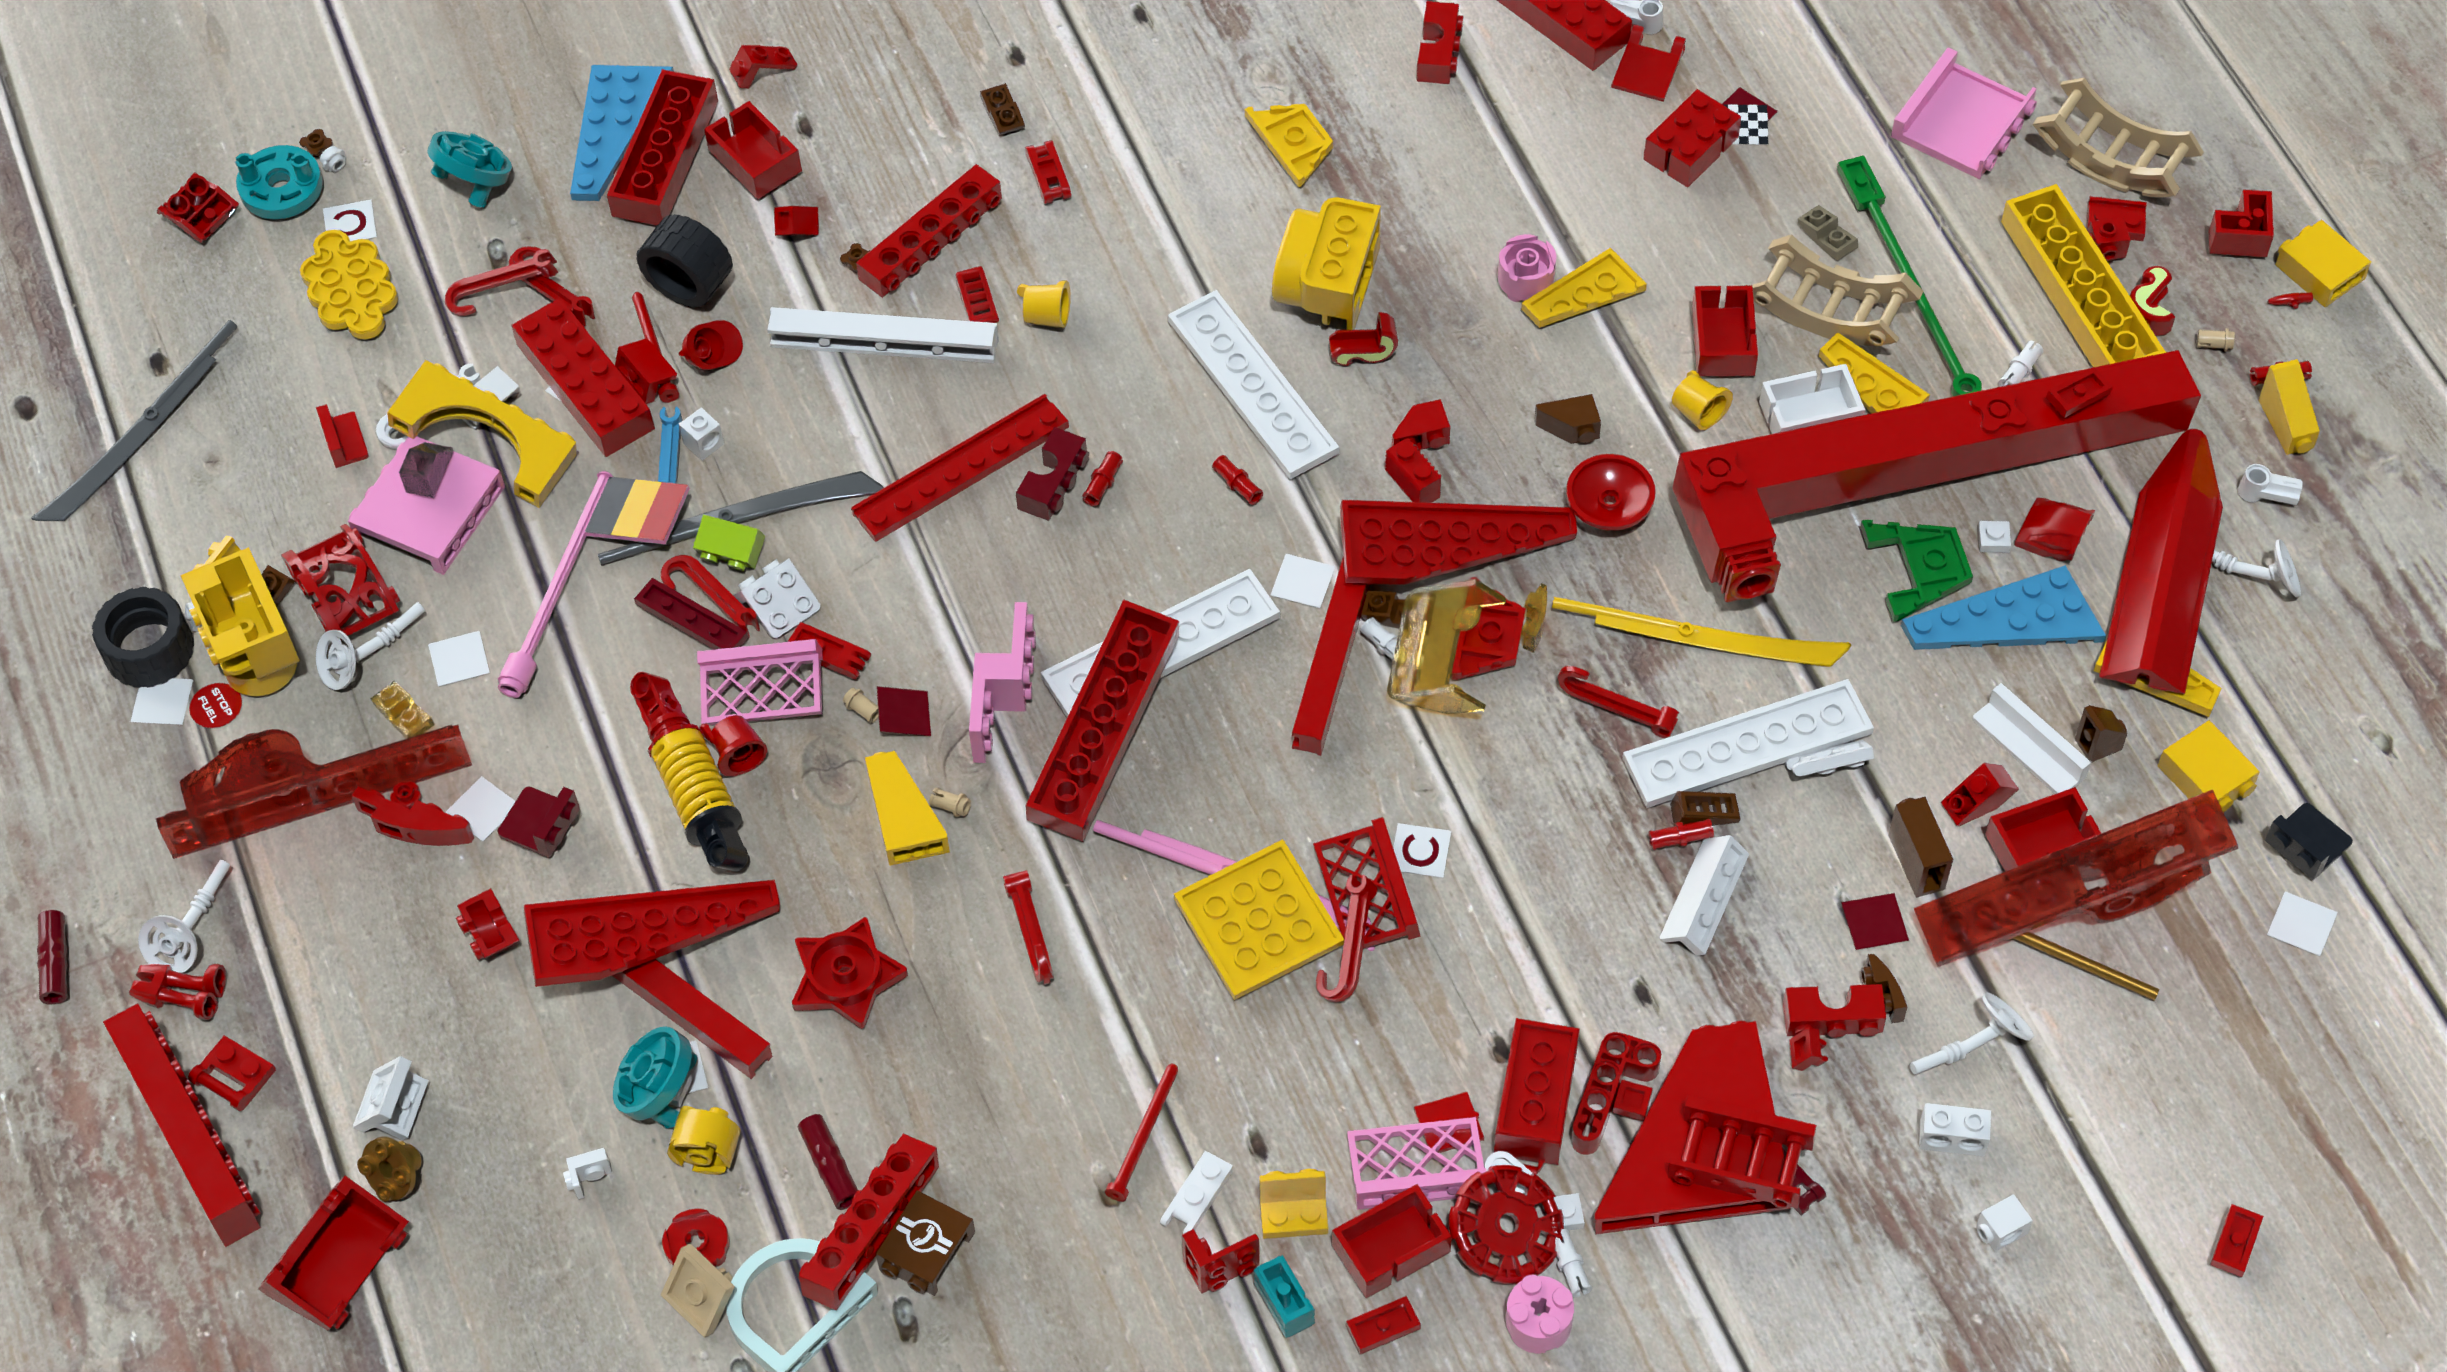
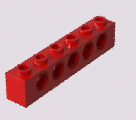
M975 164L858 260L856 266L859 280L882 298L890 291L896 290L902 281L915 274L930 258L936 257L942 248L951 241H955L966 228L977 223L983 214L999 204L1002 199L1000 181Z
M904 1133L896 1144L890 1145L883 1162L879 1167L876 1166L872 1170L868 1182L862 1190H858L855 1193L851 1205L845 1214L838 1216L834 1229L827 1238H823L820 1241L815 1255L801 1267L798 1278L800 1280L802 1296L834 1310L838 1309L876 1256V1252L917 1190L922 1192L939 1168L937 1147Z

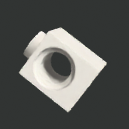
M703 408L698 409L679 423L683 444L701 461L724 445L720 424Z
M2013 1194L1982 1211L1976 1226L1981 1240L1986 1244L1989 1243L1996 1252L2027 1235L2033 1220Z

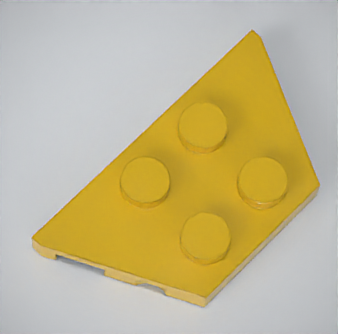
M1306 104L1270 106V110L1254 111L1253 107L1245 108L1247 120L1298 187L1305 183L1333 149L1332 138Z

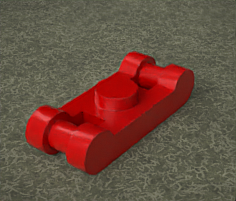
M1046 141L1044 145L1034 147V145L1026 146L1027 160L1034 173L1043 203H1052L1053 199L1060 197L1063 200L1071 198L1070 186L1053 141ZM1058 183V187L1049 188V185Z

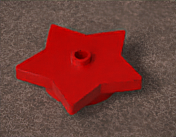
M863 917L844 931L835 932L823 938L798 937L795 939V944L805 974L792 1000V1007L794 1011L833 1009L857 1027L863 1029L867 1023L876 995L908 976L907 967L877 950L867 917Z

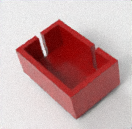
M1696 89L1646 138L1644 161L1664 172L1667 169L1668 154L1671 152L1668 176L1688 188L1720 157L1721 152L1724 153L1739 138L1742 116Z
M750 101L729 113L734 136L731 137L728 119L725 116L704 129L708 150L757 200L802 171L799 150L784 135L781 136L780 131Z
M1695 286L1692 313L1697 373L1699 376H1755L1758 347L1757 334H1755L1753 286H1726L1724 308H1719L1721 286Z
M2076 787L1990 817L1985 835L2013 886L2039 877L2041 870L2046 875L2098 856L2104 837L2091 815L2086 816L2088 809Z
M1418 1184L1332 1230V1247L1365 1298L1390 1286L1393 1276L1396 1281H1399L1451 1252L1452 1236L1438 1214H1432L1433 1207Z

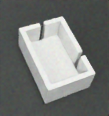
M1843 364L1821 369L1818 392H1814L1817 380L1816 371L1762 382L1759 403L1767 423H1770L1771 433L1775 434L1864 415L1865 408L1847 365Z

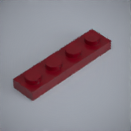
M651 578L634 598L635 604L714 650L741 647L749 638L747 631L654 578Z

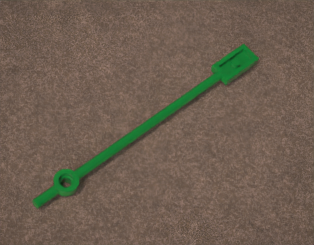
M1862 155L1838 162L1837 170L1857 210L1860 211L1868 208L1900 272H1906L1921 288L1879 206L1885 203L1886 196L1865 156ZM1923 292L1920 299L1915 302L1954 376L1951 388L1952 396L1981 391L1982 383L1980 379L1973 374L1965 373Z

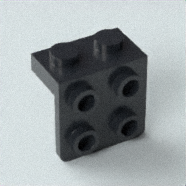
M2304 803L2287 819L2279 815L2272 822L2265 841L2314 881L2351 847L2353 839L2313 805Z

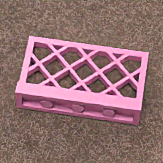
M816 639L697 651V663L700 665L701 724L716 725L722 719L733 715L742 716L747 722L822 714L820 661L823 660L822 647ZM813 663V673L805 682L794 674L802 664ZM772 667H781L786 673L774 685L765 675ZM743 670H751L756 676L744 688L735 679ZM722 673L727 679L715 691L709 686L708 674ZM792 676L801 686L791 697H788L780 688ZM763 680L772 688L760 701L750 692ZM731 683H734L742 692L730 704L721 694ZM807 689L814 695V706L800 707L795 701ZM776 693H779L787 700L779 710H771L766 706L767 702ZM748 695L757 705L750 713L742 714L736 707ZM717 699L728 706L720 716L709 717V707Z
M1476 1117L1347 1131L1357 1210L1373 1208L1415 1184L1419 1185L1429 1202L1457 1199L1458 1197L1455 1194L1471 1175L1477 1171L1480 1173L1486 1172ZM1470 1128L1471 1137L1464 1145L1452 1137L1456 1130ZM1424 1133H1434L1440 1137V1140L1433 1148L1419 1140ZM1401 1136L1408 1143L1399 1152L1387 1144L1392 1137ZM1370 1140L1376 1146L1366 1155L1356 1148L1355 1141ZM1445 1142L1459 1150L1451 1160L1438 1153V1150ZM1413 1146L1426 1153V1156L1419 1164L1405 1156ZM1381 1149L1395 1157L1386 1168L1373 1160ZM1465 1154L1476 1161L1477 1169L1463 1170L1456 1163ZM1431 1158L1445 1166L1440 1173L1431 1174L1424 1169ZM1400 1161L1412 1169V1172L1406 1177H1398L1391 1172ZM1367 1165L1381 1173L1375 1180L1361 1181L1360 1173Z

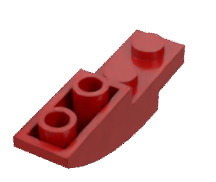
M359 786L351 795L357 810L371 817L376 832L390 838L432 846L462 845L472 843L474 840L470 823L464 817L457 814L454 816L447 814L436 804H425L416 800L410 808L401 801L393 802L386 799L380 792L374 789L368 791Z

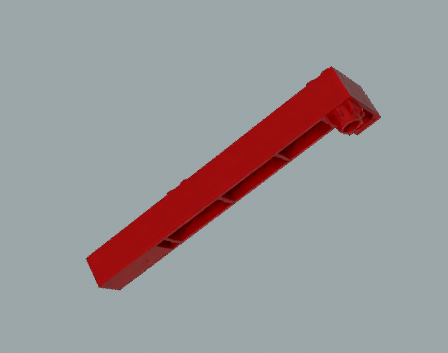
M2179 350L2095 367L2113 387L2110 395L2066 418L2046 398L2048 390L2091 368L1683 452L1679 456L1672 488L1710 582H1718L1719 585H1722L1721 592L1725 594V602L1752 599L1774 592L1781 567L1780 561L1777 560L1776 552H1773L1777 536L1769 520L1771 518L2187 431L2201 394Z

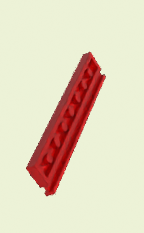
M1043 394L852 506V514L854 517H857L859 523L870 537L877 542L1046 442L1054 427L1062 430L1068 429L1069 421L1054 403L1047 399V395Z

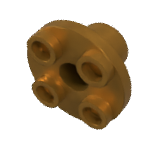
M383 1136L370 1141L365 1146L362 1157L358 1159L357 1166L360 1173L366 1177L368 1183L376 1192L377 1197L381 1201L387 1202L389 1200H399L410 1194L413 1190L416 1180L415 1172L421 1166V1156L413 1145Z

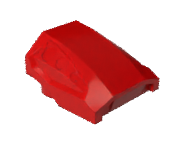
M194 172L186 184L181 186L176 194L169 197L167 203L165 202L163 206L161 205L157 208V214H162L183 229L193 239L202 243L239 207V203L218 185L207 181L204 177Z
M2036 498L2021 527L2014 546L2042 557H2053L2058 561H2072L2082 535L2085 534L2087 525H2089L2094 517L2095 510H2086L2047 498Z

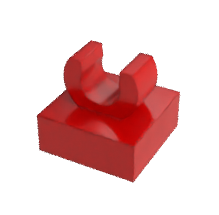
M1808 1027L1789 1039L1793 1069L1803 1071L1811 1065L1820 1066L1828 1061L1827 1056L1821 1055V1049L1827 1046V1042L1820 1039L1819 1029Z

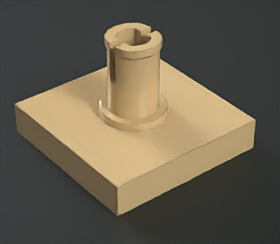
M688 1244L681 1248L661 1292V1296L705 1338L714 1333L735 1286L731 1283V1274L729 1272L725 1274L726 1269H717L692 1244Z

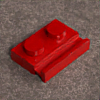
M2090 196L2088 201L2087 231L2090 221L2124 218L2130 239L2144 241L2147 202Z

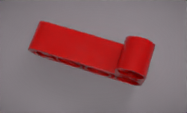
M1620 1032L1609 1033L1603 1038L1573 1123L1571 1144L1576 1152L1589 1155L1599 1148L1621 1080L1624 1076L1644 1082L1652 1081L1657 1077L1662 1053L1656 1044ZM1617 1049L1622 1053L1619 1055H1613L1609 1052V1050ZM1649 1059L1653 1063L1647 1065L1641 1063L1639 1060ZM1605 1076L1613 1081L1603 1082L1599 1078ZM1591 1104H1599L1603 1108L1600 1110H1594L1589 1106ZM1587 1125L1592 1126V1130L1588 1134V1137L1584 1136L1587 1129Z

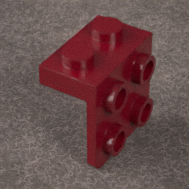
M563 786L558 796L555 797L533 787H525L498 828L499 837L550 858L580 810L575 791Z

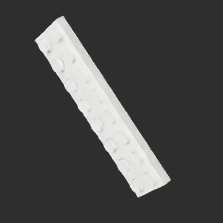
M1217 290L1168 314L1170 325L1289 479L1339 454L1337 443Z
M1251 569L1161 612L1163 615L1179 620V638L1160 678L1280 618L1279 609ZM1103 642L1041 672V679L1066 717H1068Z
M1849 679L1623 752L1622 759L1646 808L1672 800L1677 791L1698 792L1783 764L1793 757L1834 747L1873 734L1874 727Z

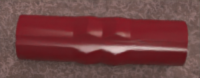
M48 910L41 912L37 917L39 999L42 1003L54 1005L60 1004L67 999L66 969L68 964L66 959L65 915L58 910Z
M814 1114L806 1117L797 1127L811 1155L812 1161L836 1209H848L858 1188L823 1116Z

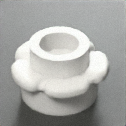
M336 146L327 148L320 156V162L323 164L325 171L331 172L333 170L337 172L346 163L345 151L338 149Z

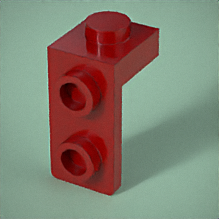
M741 45L729 70L740 88H750L759 68L795 70L797 63L787 47Z

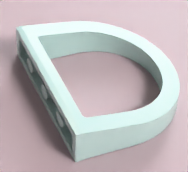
M803 1238L782 1240L754 1253L741 1265L734 1275L731 1283L735 1287L726 1305L729 1325L741 1348L767 1372H798L878 1294L877 1283L864 1272L837 1310L831 1309L786 1354L780 1355L747 1325L743 1317L745 1294L752 1281L763 1270L785 1260L803 1259L810 1261L820 1243L817 1240Z

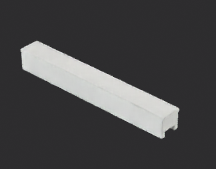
M775 307L770 308L771 315L767 329L768 334L771 335L770 346L773 348L994 363L996 347L999 344L997 323Z

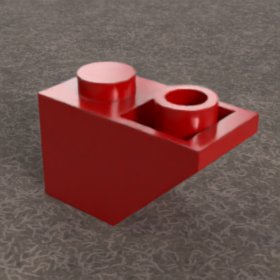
M1441 399L1413 405L1392 434V446L1406 438L1411 439L1414 446L1418 447L1417 450L1439 448L1450 444V424Z
M1983 763L1947 795L1941 803L1955 824L1962 826L1998 809L2019 788L2003 765Z

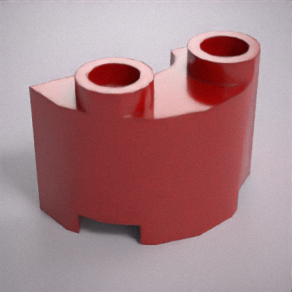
M491 888L457 905L461 915L456 917V921L463 934L469 932L474 942L470 943V947L477 960L487 959L519 942L515 931L507 920Z

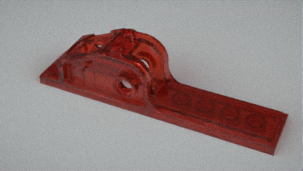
M448 725L323 765L314 764L306 759L302 747L294 735L284 730L270 729L258 733H250L242 738L233 740L218 752V756L198 771L195 769L181 779L179 783L186 809L169 812L165 816L156 818V822L173 859L354 803L351 795L358 786L368 791L374 789L383 794L393 791V787L400 782L407 783L411 781L418 783L472 766L458 725ZM224 768L221 781L215 787L216 778L220 770ZM291 791L289 794H287V795H285V796H280V795H279V794H282V793Z
M2212 789L1914 908V911L1937 967L2070 915L2088 914L2093 922L2109 923L2156 906L2182 888L2211 874L2209 860L2237 850L2239 847ZM2176 845L2183 846L2184 853L2173 856L2172 860L2162 864H2155L2156 856L2163 848L2175 847ZM2107 877L2109 885L2101 888L2097 886L2090 890H2087L2084 882Z

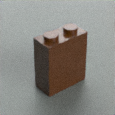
M1926 797L1904 799L1895 806L1888 836L1915 897L1943 891L1946 889L1954 859Z

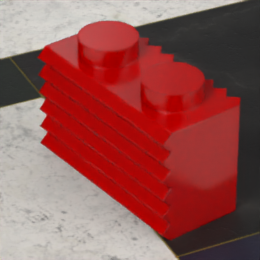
M1406 438L1387 449L1385 452V470L1412 502L1432 503L1440 498L1442 474H1438L1435 466H1431V462H1428V458H1424L1421 450H1417L1418 447L1414 446L1411 439Z

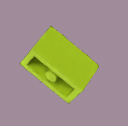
M703 514L693 549L700 554V559L711 563H717L719 559L728 562L727 566L744 571L745 567L755 569L765 535L759 529Z

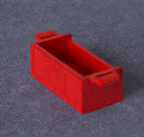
M1516 1018L1495 1133L1494 1153L1504 1151L1516 1159L1538 1162V1166L1523 1164L1532 1173L1537 1175L1545 1163L1554 1165L1559 1163L1580 1028Z

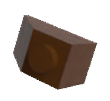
M1593 394L1536 404L1534 422L1537 427L1570 444L1588 443L1595 439H1600L1601 419Z
M2091 705L2084 707L2075 741L2086 758L2092 763L2121 751L2127 737V729L2123 721L2117 719L2112 710Z

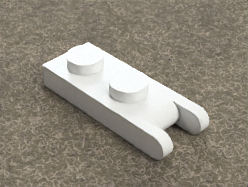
M1859 740L1790 758L1785 762V766L1797 776L1816 772L1818 774H1829L1836 771L1837 767L1845 765L1847 767H1858L1864 765L1866 760L1874 759L1873 747L1864 740Z
M1205 1151L1165 1211L1160 1224L1167 1227L1172 1218L1175 1217L1187 1224L1183 1234L1192 1229L1195 1231L1232 1174L1233 1165Z

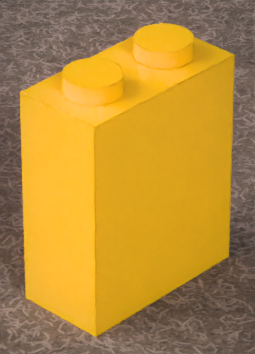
M2321 219L2312 226L2307 225L2294 239L2284 241L2278 249L2279 255L2275 264L2307 293L2312 292L2313 298L2323 307H2327L2366 279L2371 261Z
M2210 720L2164 749L2158 763L2160 770L2207 818L2216 812L2219 814L2224 813L2232 806L2234 800L2240 796L2242 798L2249 796L2257 787L2255 783L2260 773Z

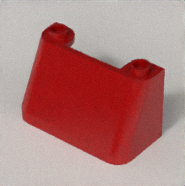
M345 1175L329 1192L261 1283L258 1290L327 1331L332 1326L338 1329L349 1314L345 1310L348 1305L347 1303L389 1247L392 1246L396 1249L408 1234L403 1229L409 1221Z

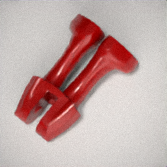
M214 963L208 966L204 976H192L173 971L171 965H140L136 973L140 980L133 981L129 995L156 1008L162 1007L164 1002L192 1009L198 1019L209 1020L218 1009L216 997L222 998L224 994L226 971L223 965ZM177 987L198 991V993L196 995L178 992L172 990L171 988Z

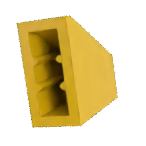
M2298 359L2271 365L2258 401L2286 455L2308 452L2314 448L2320 430Z

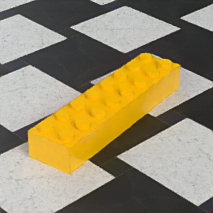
M2057 184L2006 201L2001 223L2093 367L2166 353Z

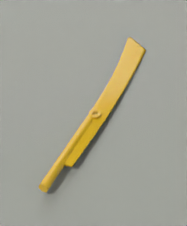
M1554 597L1552 605L1554 609L1596 617L1595 624L1699 647L1795 663L1831 667L1851 647L1849 642L1792 640L1725 631L1693 625L1689 622H1678Z

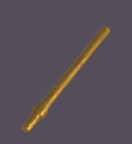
M1981 911L1977 923L1999 932V936L2011 941L2013 938L2155 1001L2160 989L2017 927L2018 923L2007 918L2003 921Z

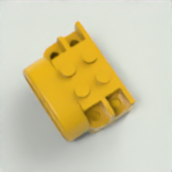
M1333 197L1324 201L1320 212L1300 208L1295 209L1288 220L1275 262L1272 279V297L1274 301L1302 307L1306 311L1321 314L1322 324L1329 325L1332 317L1346 319L1347 330H1355L1380 250L1381 206Z
M248 547L180 575L195 607L189 610L196 627L203 625L197 629L205 648L212 646L206 650L213 665L220 664L229 685L243 695L255 697L269 695L283 688L293 677L297 663L300 660L250 548Z

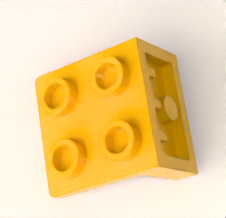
M1303 1169L1299 1173L1272 1171L1266 1175L1259 1176L1263 1239L1328 1234L1325 1171H1317L1316 1169Z

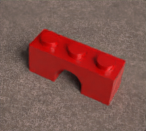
M1426 2L1423 40L1435 41V43L1420 42L1417 63L1418 82L1450 84L1451 73L1456 74L1458 57H1454V52L1459 53L1461 36H1457V32H1462L1464 16L1459 15V4Z
M1882 984L1850 985L1846 1000L1847 1005L1839 1009L1827 1007L1822 1003L1819 997L1818 986L1786 988L1783 1008L1787 1036H1795L1808 1027L1819 1029V1035H1828L1834 1038L1842 1037L1846 1034L1874 1036L1878 1033H1883L1886 1012Z

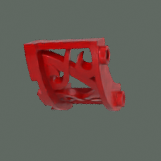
M347 524L340 526L342 532L298 553L289 550L281 554V557L292 579L295 580V583L304 595H312L316 601L311 606L325 632L340 630L349 636L398 612L399 608L396 604L400 602V599L394 587L388 588L374 562L362 545L364 542L357 528L351 529ZM329 564H345L356 568L355 579L349 594L337 585L328 584L318 587L329 574ZM367 572L371 576L373 582H366ZM375 594L381 598L385 608L368 616L358 604L361 601L366 607L374 608L373 602L369 600V597ZM337 595L335 602L331 603L328 601L330 596ZM353 612L361 619L341 629Z

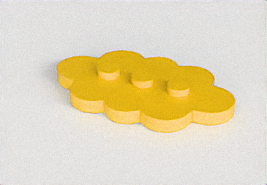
M328 230L319 234L313 244L315 255L307 258L300 268L302 280L308 286L307 296L312 306L318 308L319 319L328 329L339 330L348 328L352 336L358 339L366 340L376 337L383 331L385 326L383 314L392 310L398 301L396 288L389 282L391 278L389 267L380 260L378 248L370 240L358 239L350 241L346 233L340 230Z

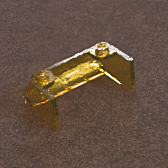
M1477 579L1413 589L1407 595L1404 602L1387 687L1389 697L1401 704L1444 714L1484 711L1486 707L1484 703L1465 693L1461 687L1456 684H1449L1459 632L1470 630L1479 622L1482 607L1505 604L1506 598Z

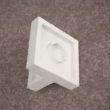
M402 1056L375 1069L353 1128L364 1133L375 1127L398 1139L404 1140L408 1138L429 1080L408 1071L412 1061Z

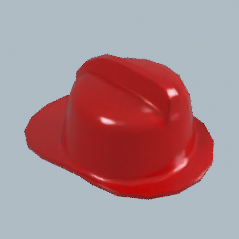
M716 320L696 325L685 336L679 356H684L690 365L702 370L726 366L735 362L741 355L743 349L742 336L732 323L725 320Z

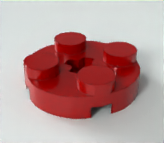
M699 1208L683 1211L672 1219L673 1223L668 1227L667 1231L665 1229L662 1237V1246L665 1256L671 1265H674L681 1248L686 1246L687 1243L692 1242V1236L698 1235L699 1239H705L696 1249L713 1266H720L725 1262L726 1253L729 1248L727 1228L722 1219L709 1214V1211Z

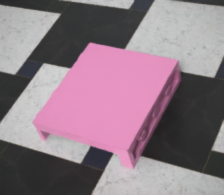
M1948 47L1894 119L1891 137L1971 176L1981 179L1986 170L1991 171L1993 169L1999 152L2004 153L2006 151L2012 134L2017 135L2019 133L2025 116L2030 117L2037 105V101L2034 100L2036 88L2032 87L2027 96L1956 64L1958 52Z
M418 436L414 439L408 437L404 443L399 445L396 455L391 462L383 467L376 483L368 488L365 498L358 508L351 512L348 523L351 529L356 527L360 535L363 532L430 560L433 570L444 575L505 488L501 471Z

